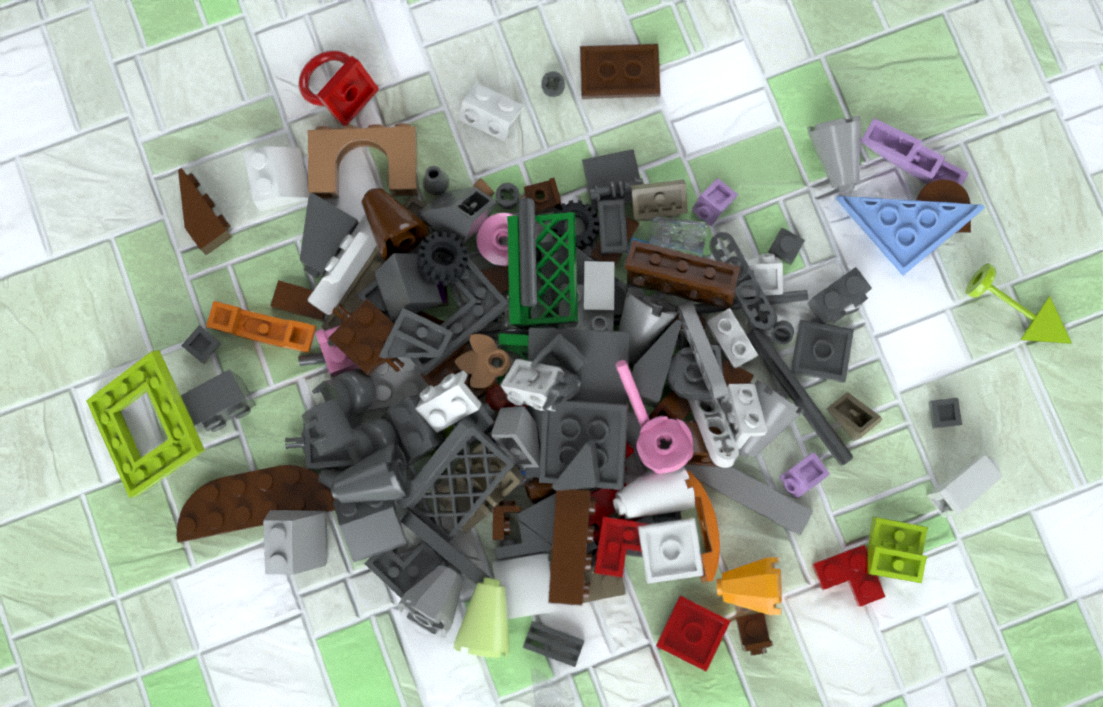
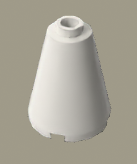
M684 466L676 471L664 474H657L650 469L622 490H619L616 493V499L613 500V505L617 514L623 515L626 519L685 511L694 507L693 487L687 488L685 480L689 479V476Z

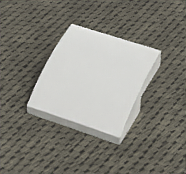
M547 551L492 560L494 578L501 580L500 585L505 586L508 619L556 611V604L548 603L550 568Z

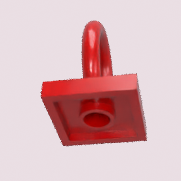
M337 50L325 51L310 59L303 67L298 81L302 97L310 104L325 106L342 126L348 125L379 90L358 59ZM329 61L343 63V66L317 95L310 90L309 79L316 68Z

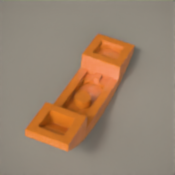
M213 301L206 324L207 328L307 353L310 352L317 328L315 325L263 315L217 301Z
M688 470L689 479L685 480L688 489L693 487L695 507L706 552L700 554L703 575L700 576L701 583L714 581L720 555L719 529L714 509L706 491L697 478Z

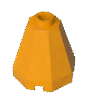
M766 557L723 572L722 579H717L718 596L722 595L724 602L764 614H782V608H776V604L782 603L781 569H777L774 566V563H780L779 557Z

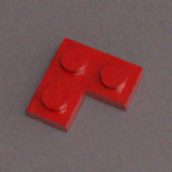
M602 517L594 573L623 578L627 549L642 552L638 526L650 524Z
M865 544L812 564L821 590H826L848 581L858 607L886 597L878 576L868 573V551Z

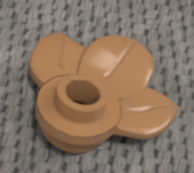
M482 334L470 335L472 351L462 354L455 360V364L461 371L472 375L470 380L472 388L488 387L496 377L506 374L511 365L509 355L504 350L497 349L492 338ZM495 359L502 361V365L498 368L492 366V361Z

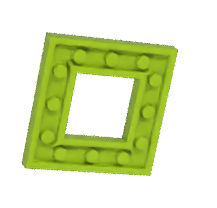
M160 350L149 352L86 400L129 498L139 496L205 451ZM145 393H148L168 440L141 457L121 411Z

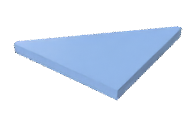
M841 195L835 198L902 276L985 209L984 205Z

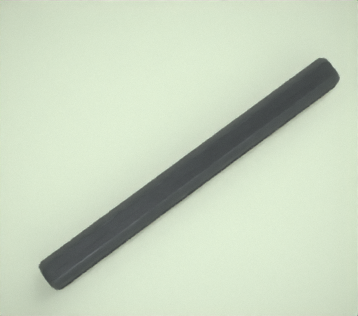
M755 328L750 331L746 336L792 401L804 410L802 412L803 416L838 464L843 466L853 459L851 452L761 329Z

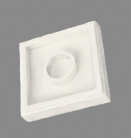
M695 518L638 526L647 584L703 575Z

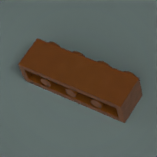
M573 489L556 491L548 603L582 606L583 600L589 599L590 583H584L585 571H591L592 554H586L587 543L593 542L594 526H588L589 514H595L596 498L590 497V491Z

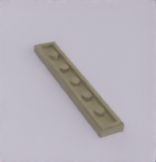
M412 195L404 204V207L415 216L427 206V204ZM377 245L338 303L350 314L363 304L357 295L376 280L375 272L386 262L380 255ZM332 312L321 327L324 330H329L340 326L343 321Z

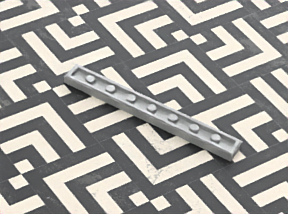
M628 411L626 442L636 447L641 427L636 415ZM665 439L661 440V449H669L673 442H666ZM684 465L685 470H689L699 482L799 536L802 534L813 513L811 509L733 467Z

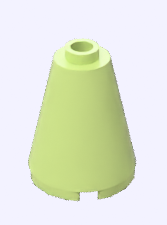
M484 577L483 582H477L455 638L454 650L461 652L462 646L469 648L468 654L492 658H500L501 654L505 658L509 656L505 586L500 585L501 580Z

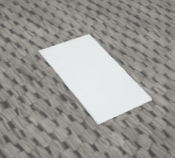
M584 261V310H614V262Z

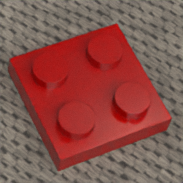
M679 595L655 646L707 672L731 621Z

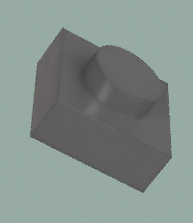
M781 227L768 253L774 254L775 257L791 265L805 240Z
M199 325L181 346L201 363L205 364L222 343Z
M958 398L931 400L928 402L932 429L962 425Z

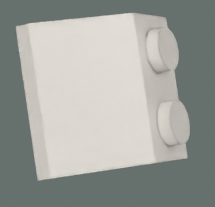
M267 146L243 152L253 202L260 211L308 200L310 195L308 192V179L300 148Z

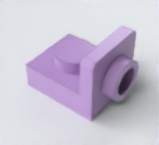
M717 178L700 195L692 211L708 225L713 226L719 216L736 199L738 194Z
M813 452L782 474L780 479L784 483L785 488L797 499L829 476L830 473Z

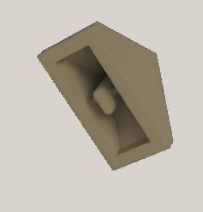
M848 392L827 408L831 416L853 441L862 438L882 421L880 415Z

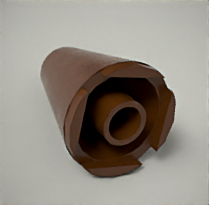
M372 188L364 194L361 204L379 253L385 261L393 254L410 253L422 239L424 241L429 235L426 224L384 189Z

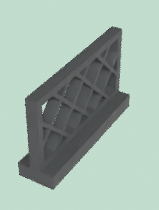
M467 416L459 422L412 481V496L396 501L403 509L410 508L448 543L454 539L517 463L475 426L478 422L471 416ZM473 435L482 442L483 452L470 453L469 440ZM484 457L485 472H472L471 458ZM489 457H499L507 465L502 471H491ZM455 458H465L466 472L454 473L452 461ZM492 476H497L492 482ZM467 477L469 491L456 492L455 478ZM473 477H486L487 489L485 491H475ZM438 478H449L450 492H438L436 482ZM470 496L471 509L459 511L457 497ZM451 497L453 511H440L439 498ZM422 498H433L434 512H426L418 505ZM442 516L454 517L455 528L451 533L442 526Z

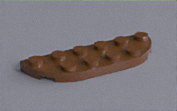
M281 465L221 477L201 486L186 501L177 523V543L264 526L263 520L270 510L335 511L333 501L338 499L333 497L330 488L318 481L319 474L301 466Z

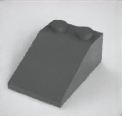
M676 320L634 365L631 374L644 405L656 408L660 401L682 321Z

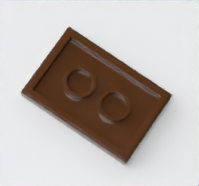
M658 44L580 46L582 99L660 97Z

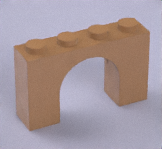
M406 123L396 124L395 127L373 124L369 125L368 128L346 125L342 129L319 126L315 130H308L309 194L313 193L322 199H339V167L343 158L356 148L373 147L383 152L388 158L389 190L392 197L419 196L417 132L415 126H410Z

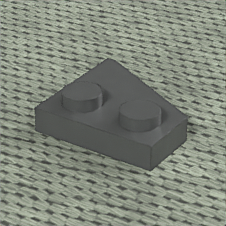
M402 308L379 356L382 358H441L453 332Z

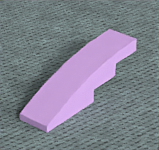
M875 118L861 139V142L874 152L926 184L935 180L947 179L957 182L962 186L969 173L946 162L945 156L922 146L921 140Z

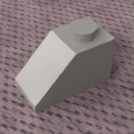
M525 407L500 408L491 433L493 439L500 448L517 462L515 464L516 468L540 467L537 423Z

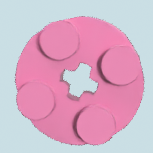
M657 417L648 421L640 430V436L636 445L639 457L648 468L657 474L680 469L692 458L694 453L691 431L681 420L677 419L676 421L668 419V417ZM663 439L666 442H673L667 450L658 448L661 446L660 441Z

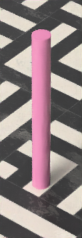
M621 360L616 363V368L642 429L650 419L627 362Z

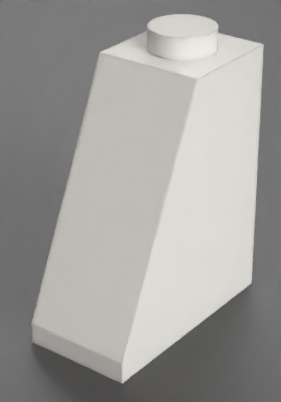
M982 455L926 496L943 518L958 515L1003 476L999 473L1000 467L997 462L991 457L988 458L986 455Z

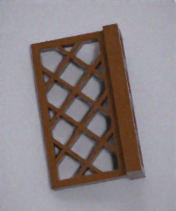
M632 240L625 262L628 285L732 310L741 267Z

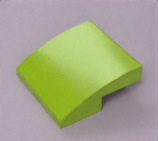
M872 516L868 543V573L922 584L927 556L923 555L928 527Z

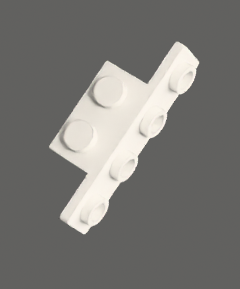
M366 215L363 216L352 234H348L339 246L341 248L340 252L336 257L333 256L324 268L326 270L325 274L308 298L309 303L327 315L332 314L334 307L336 308V305H338L376 247Z

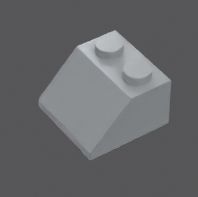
M269 511L263 520L265 574L294 575L326 566V511Z

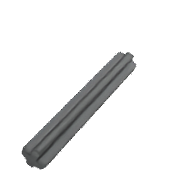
M525 198L520 199L518 202L521 304L525 307H532L537 305L534 200Z

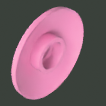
M498 213L488 217L477 233V246L481 255L494 265L508 266V244L502 246L499 242L503 237L508 238L507 216H514L510 213Z

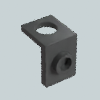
M558 334L538 354L530 366L532 368L536 367L551 353L569 371L576 374L587 359L572 343H569L562 335Z

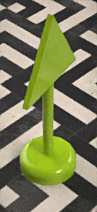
M990 263L984 264L969 281L965 293L970 297L977 298L985 293L986 290H989L1032 320L1020 340L1072 344L1050 296L1047 297L1035 315L992 285L996 277V268Z

